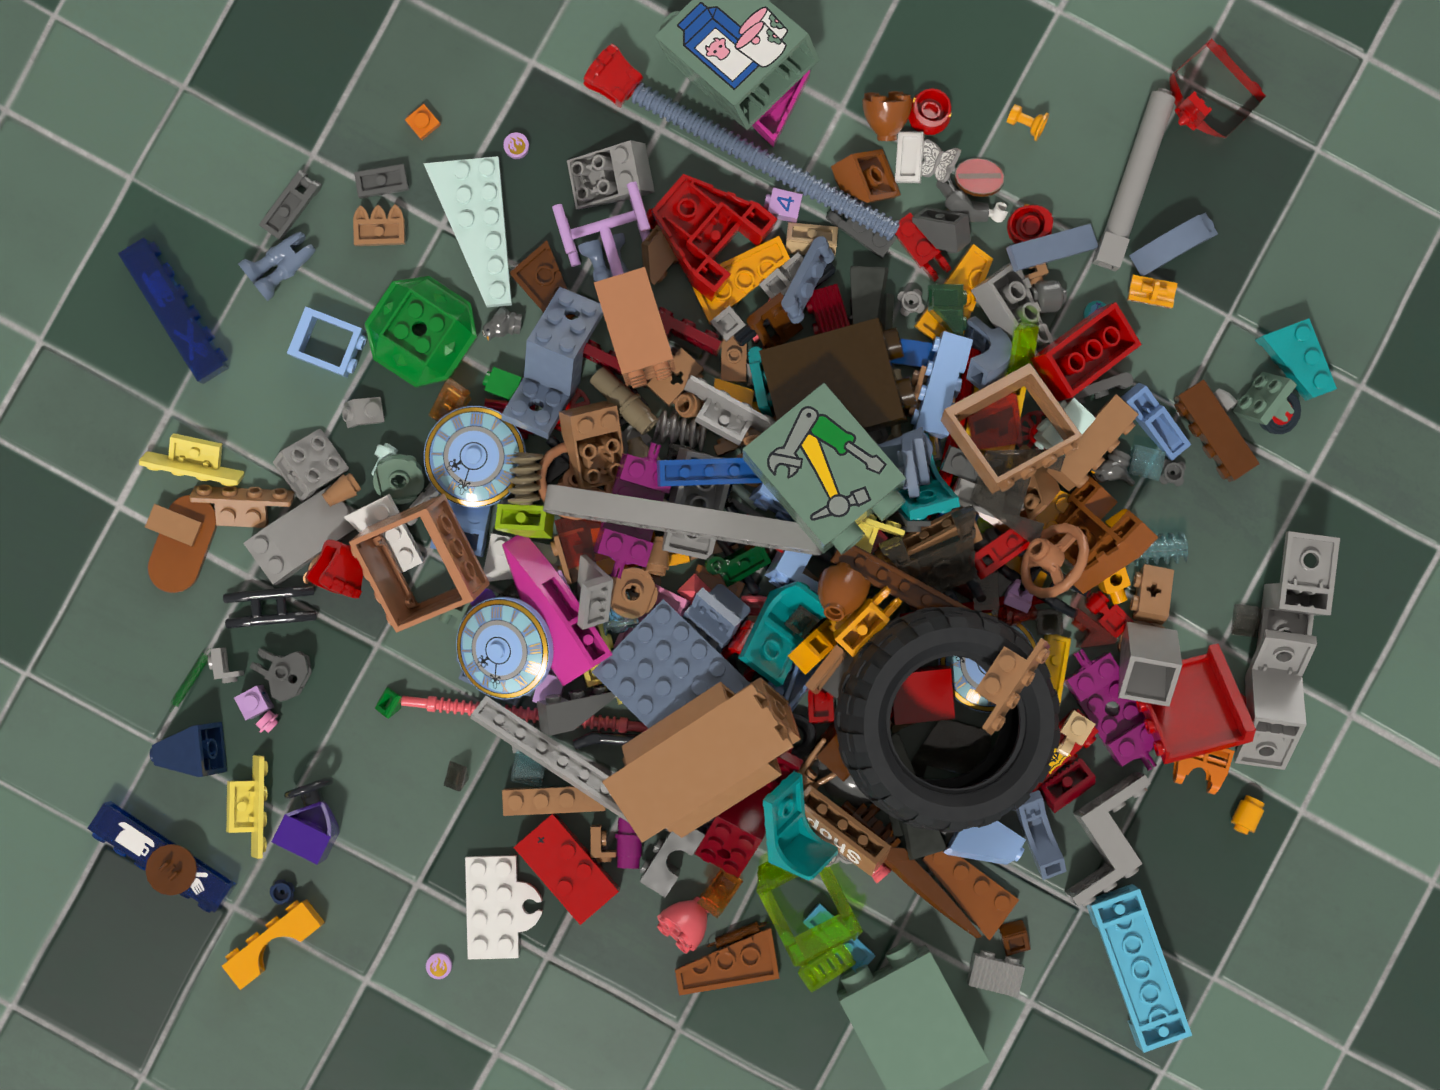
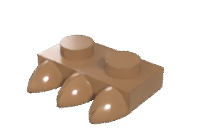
M396 204L390 209L387 219L384 210L379 205L372 211L370 219L367 211L362 206L357 208L353 217L355 246L406 245L405 219L402 211Z

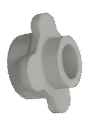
M919 289L898 294L897 299L901 303L900 313L903 316H908L913 312L922 313L925 306L922 304L921 299L922 292Z

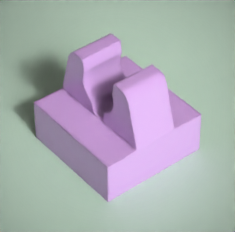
M1016 579L1011 586H1008L1005 592L1004 604L1028 613L1033 595L1029 594L1027 590H1020L1021 580Z

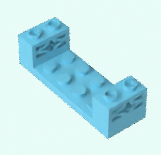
M1130 884L1096 896L1095 901L1087 905V909L1093 925L1100 932L1131 1019L1128 1020V1024L1136 1046L1145 1053L1192 1036L1140 888Z

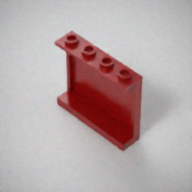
M1219 643L1209 645L1207 654L1182 660V668L1169 707L1136 701L1138 711L1143 712L1145 716L1146 731L1148 734H1152L1154 738L1153 746L1157 756H1161L1164 765L1253 742L1256 728Z

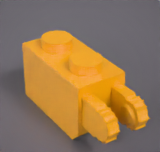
M887 586L880 590L872 599L869 597L833 633L834 639L852 657L857 654L860 648L874 634L887 625L890 621L889 616L902 603L899 598H896L884 610L878 606L891 591Z

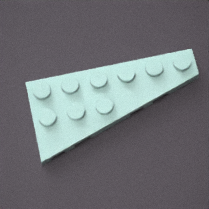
M499 157L423 163L487 308L512 305Z

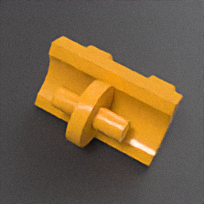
M1132 275L1127 300L1172 309L1178 283Z

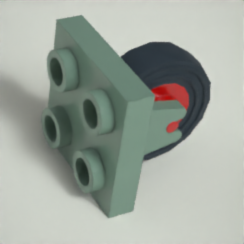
M1262 372L1254 379L1252 386L1239 399L1237 406L1232 412L1239 418L1259 423L1269 433L1285 434L1290 432L1297 425L1301 416L1300 401L1295 394L1291 393L1297 384L1290 378Z

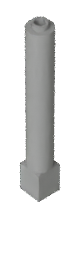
M1158 88L1157 91L1151 92L1105 232L1101 237L1093 261L1094 265L1115 272L1122 266L1130 242L1129 237L1176 100L1172 96V92L1167 89Z

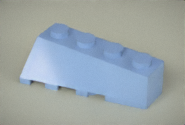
M945 331L940 334V337L935 336L931 349L935 351L933 361L929 360L925 372V375L928 376L926 385L921 386L918 397L921 403L919 409H915L911 417L910 423L914 424L913 430L923 427V432L940 439L949 436V432L941 422L944 409L955 404L953 399L957 398L962 385L960 375L965 372L973 339Z

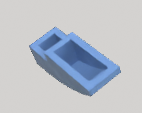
M1137 383L1120 397L1139 414L1135 418L1137 423L1170 460L1175 459L1191 445L1168 411L1158 403L1146 385Z

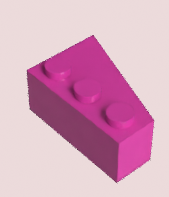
M811 70L752 125L773 148L809 80Z

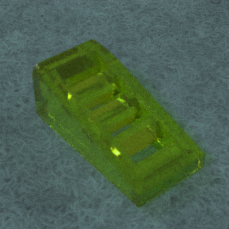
M840 942L802 964L798 970V975L810 992H814L854 966L856 961L843 942ZM838 953L844 963L840 964L834 954ZM827 959L831 961V963L835 967L834 969L831 968V966L827 962ZM819 964L821 965L826 974H823L821 972V970L818 967Z

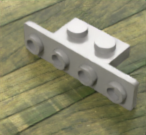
M690 375L686 383L685 391L705 401L695 422L738 446L750 427L763 433L776 422L771 416L761 414L749 404L734 399L726 391L718 390L709 385L702 378Z

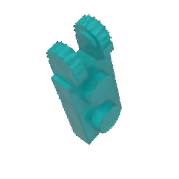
M753 346L748 352L758 408L761 414L774 417L773 403L759 353L762 349Z

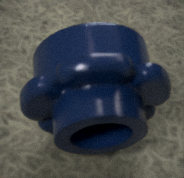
M284 879L277 880L275 885L270 888V896L277 904L289 903L294 898V885L291 882H286Z

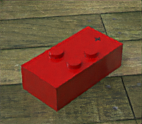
M1114 302L1095 310L1033 356L1030 361L1042 381L1059 402L1075 396L1142 344L1118 304Z
M556 813L547 817L513 847L579 925L584 923L620 890L616 882L595 858H591V853Z

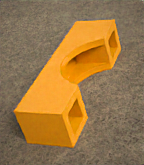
M826 619L788 655L805 675L838 644L834 639L833 632L829 628L831 625L829 619Z
M307 899L301 903L298 900L293 902L285 909L287 914L280 919L276 916L265 925L268 929L261 935L258 932L254 933L245 940L248 944L240 951L237 947L225 956L228 961L222 965V968L240 990L265 971L264 951L272 939L284 936L302 942L325 923Z

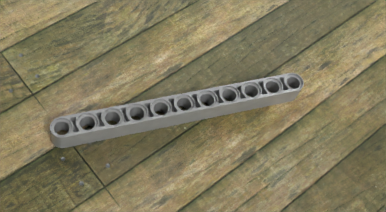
M547 485L543 511L550 514L804 554L821 555L822 553L796 522L560 485Z

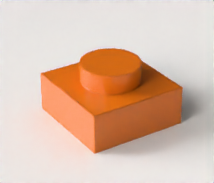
M425 104L421 105L405 119L421 140L425 139L441 125Z

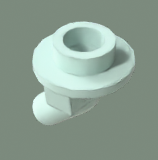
M385 443L383 446L377 445L374 455L379 457L371 474L374 476L378 461L388 456L396 455L398 450L388 443Z

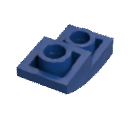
M900 339L904 357L894 359L892 363L916 368L922 365L927 366L928 361H933L935 351L931 350L933 343Z

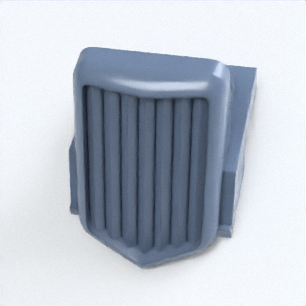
M923 427L877 444L906 477L903 489H908L909 498L920 497V485L930 484L929 466L933 444L925 432H923Z
M718 584L710 592L702 587L696 593L692 605L684 612L682 618L716 651L721 653L734 638L738 627L749 615L750 607L724 585Z

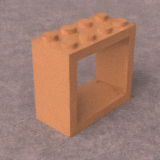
M645 267L594 282L626 386L632 385V388H638L646 385V380L655 377L657 381L672 377L671 372L676 371L674 359Z
M445 494L368 526L349 541L353 556L358 559L363 568L362 571L365 579L370 582L376 600L382 605L386 613V619L393 626L396 633L474 601L490 585ZM418 517H421L456 586L454 589L420 603H417L382 535L383 532Z

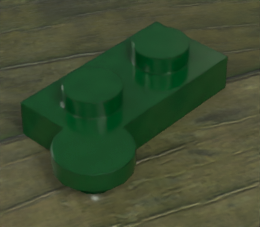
M747 545L724 559L720 555H711L705 561V569L712 575L720 574L724 584L729 587L770 564L771 561L764 547Z

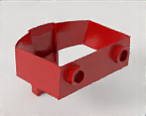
M1212 38L1174 72L1176 73L1203 49L1208 47L1259 102L1266 97L1259 84L1252 81L1228 56L1226 49L1217 44ZM1173 73L1169 80L1172 96L1176 99L1175 105L1177 108L1174 111L1179 117L1178 124L1180 126L1187 125L1193 131L1198 129L1209 135L1226 138L1203 121L1212 109L1204 104L1205 101L1202 98L1200 99L1195 91L1184 100Z

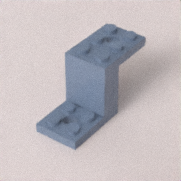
M562 287L558 288L527 339L524 378L504 409L501 420L546 439L549 438L560 419L559 411L566 409L580 385L584 347L603 316L600 303ZM568 314L576 315L578 318L574 320H569L565 316ZM538 405L542 410L532 411L529 407Z

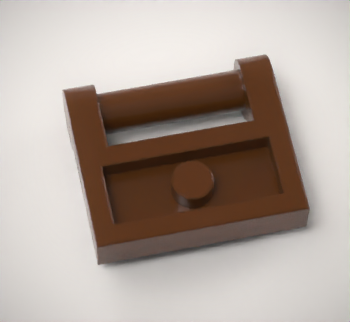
M781 292L747 318V324L752 330H755L763 343V350L784 344L803 329L800 322L794 324L788 318V312L781 305L784 298ZM765 319L769 321L776 333L772 337L769 336L763 326Z

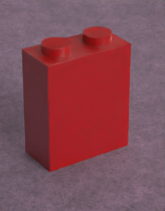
M947 665L919 667L897 692L890 715V721L894 725L955 719L951 668Z

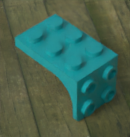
M933 455L929 466L930 484L920 485V497L909 498L908 489H901L899 491L906 500L901 509L910 520H922L928 515L947 513L953 508L960 507L959 497L940 476Z
M798 581L770 591L738 658L775 686L783 685L793 663L788 655L803 642L811 628L826 617L818 595L810 590L807 584Z
M793 771L786 779L781 781L779 786L767 794L763 800L768 862L803 879L812 880L838 854V847L822 840L810 828L805 816L802 774Z

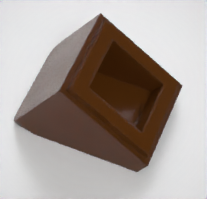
M1023 920L1002 924L999 927L1006 956L1031 950Z

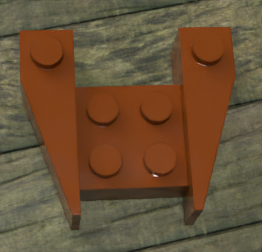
M1091 477L1081 488L1077 487L1071 493L1067 500L1069 503L1064 514L1059 513L1055 520L1058 524L1068 523L1079 527L1087 537L1089 545L1087 565L1079 580L1074 584L1083 594L1139 558L1159 538L1129 510L1111 529L1102 522L1101 519L1118 502ZM1067 533L1057 534L1048 539V541L1055 545ZM1077 540L1064 552L1065 558L1073 566L1077 562L1079 552Z

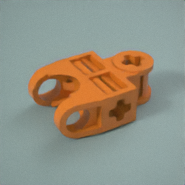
M1227 748L1176 761L1173 765V782L1182 784L1186 775H1189L1194 768L1201 767L1204 769L1206 780L1208 781L1206 792L1215 795L1228 774L1235 751ZM1209 754H1212V755L1221 757V758H1223V759L1221 760V759H1217V758L1211 757V756H1209Z

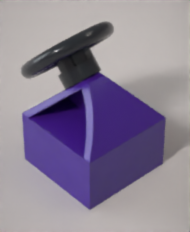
M327 777L284 793L286 799L300 795L304 807L284 815L271 841L316 865L327 859L340 833L336 818L327 803L323 801L322 793L319 791V788L333 783L332 777Z

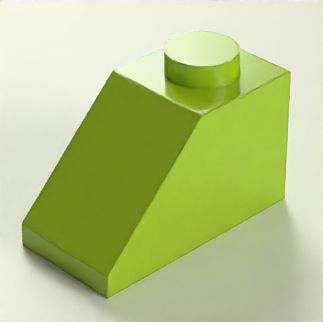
M498 504L495 529L527 538L552 539L555 514L544 512V506Z

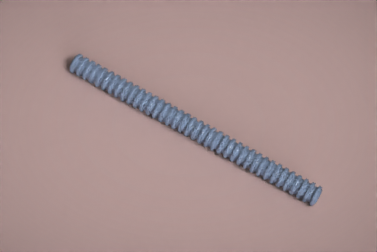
M640 83L636 87L632 95L633 104L639 103V107H645V110L648 112L652 110V113L654 115L659 114L661 119L665 117L666 121H672L674 126L680 125L679 128L682 130L686 129V132L689 134L693 132V136H700L702 141L706 139L709 145L713 143L714 147H720L722 152L728 151L727 154L730 156L733 154L735 159L741 158V162H748V166L754 165L756 170L761 169L763 174L769 173V177H776L775 180L778 182L782 180V184H789V187L791 189L796 188L798 193L802 191L803 195H809L811 200L817 199V203H824L826 208L830 206L831 210H837L839 215L845 214L844 217L847 219L849 217L852 218V222L858 221V225H865V229H872L874 234L876 232L880 233L879 236L887 237V241L892 240L900 226L899 220L893 221V217L885 216L886 213H878L879 210L871 209V205L865 206V202H858L856 197L852 199L851 195H845L843 190L839 192L837 187L834 186L832 188L830 183L827 182L825 184L822 179L817 180V177L815 175L810 176L808 171L804 173L802 172L803 169H797L795 164L789 165V161H782V157L776 158L775 154H769L767 149L761 150L762 147L759 145L757 147L754 146V142L748 143V139H741V135L737 134L735 136L733 131L728 132L726 127L721 128L720 124H713V120L710 119L708 121L707 117H700V113H693L691 108L687 110L686 106H680L678 101L672 102L673 99L670 97L667 99L665 94L659 95V91H652V87L648 86L646 88L644 83Z

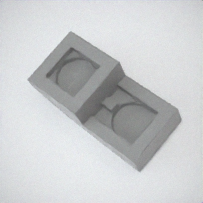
M797 252L784 265L777 268L759 284L771 299L780 292L783 295L786 294L804 259L803 256Z

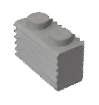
M980 950V954L974 952L972 954L966 983L972 987L1018 998L1025 967L1019 964L1020 959L1005 956V959L1002 960L995 958V953Z

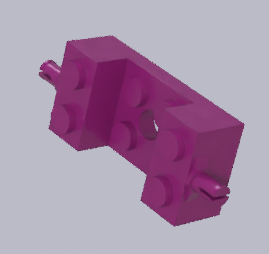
M651 443L647 457L622 454L611 494L663 502L665 493L669 494L671 486L658 487L657 457L661 445ZM602 522L593 551L609 556L614 560L615 563L610 576L621 579L625 564L647 567L654 544L650 542L654 530Z
M1083 648L1078 650L1073 655H1075L1082 667L1065 677L1064 683L1087 719L1096 724L1094 727L1099 731L1097 733L1117 765L1123 767L1130 761L1140 758L1147 771L1153 769L1152 767L1157 766L1149 752L1154 747V738L1152 734H1148L1146 731L1145 716L1143 712L1138 711L1136 701L1118 698L1120 669L1111 653H1103L1090 661ZM1111 701L1118 705V712L1114 716H1109L1105 712L1106 704Z

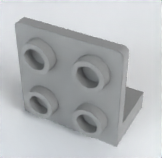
M321 429L283 449L273 461V464L301 503L310 499L318 488L347 472L349 469Z
M586 554L580 556L576 596L580 600L577 625L582 630L609 621L613 579Z

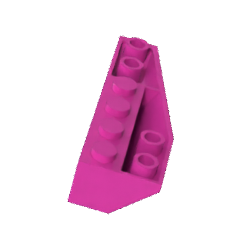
M517 535L503 543L502 547L520 600L532 606L542 616L550 630L554 651L551 668L562 686H565L612 656L611 651L595 626L582 630L577 625L579 602L530 538Z

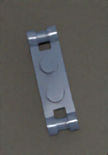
M823 236L813 240L781 302L783 309L788 312V318L794 324L804 319L803 310L809 298L812 297L815 286L822 277L826 265L835 258L833 251L828 248L829 244L826 238Z

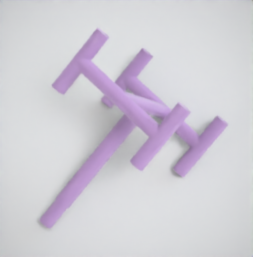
M636 181L627 184L633 211L574 229H570L562 204L552 206L571 267L581 264L574 239L600 231L612 275L616 276L624 273L610 228L636 221L642 242L650 234L649 230L651 229Z

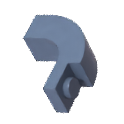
M1205 212L1175 227L1129 256L1140 275L1145 276L1188 250L1213 238L1218 233L1214 228L1213 222Z
M976 316L969 318L964 337L973 339L972 347L981 351V354L971 358L966 379L981 390L1006 376L1012 355V343L1008 335L1000 327L991 329Z
M1038 790L1030 793L1031 797L1016 809L1031 855L1042 880L1067 871L1064 857L1054 838L1046 815L1043 797Z

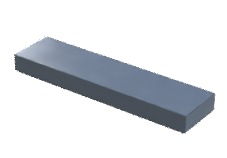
M1091 224L1010 245L1006 250L1012 268L1016 272L1088 252L1099 246Z

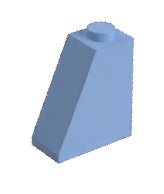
M999 821L980 828L972 827L955 832L943 852L951 856L1007 865L1014 860L1017 862L1025 850L1022 846L1026 839Z

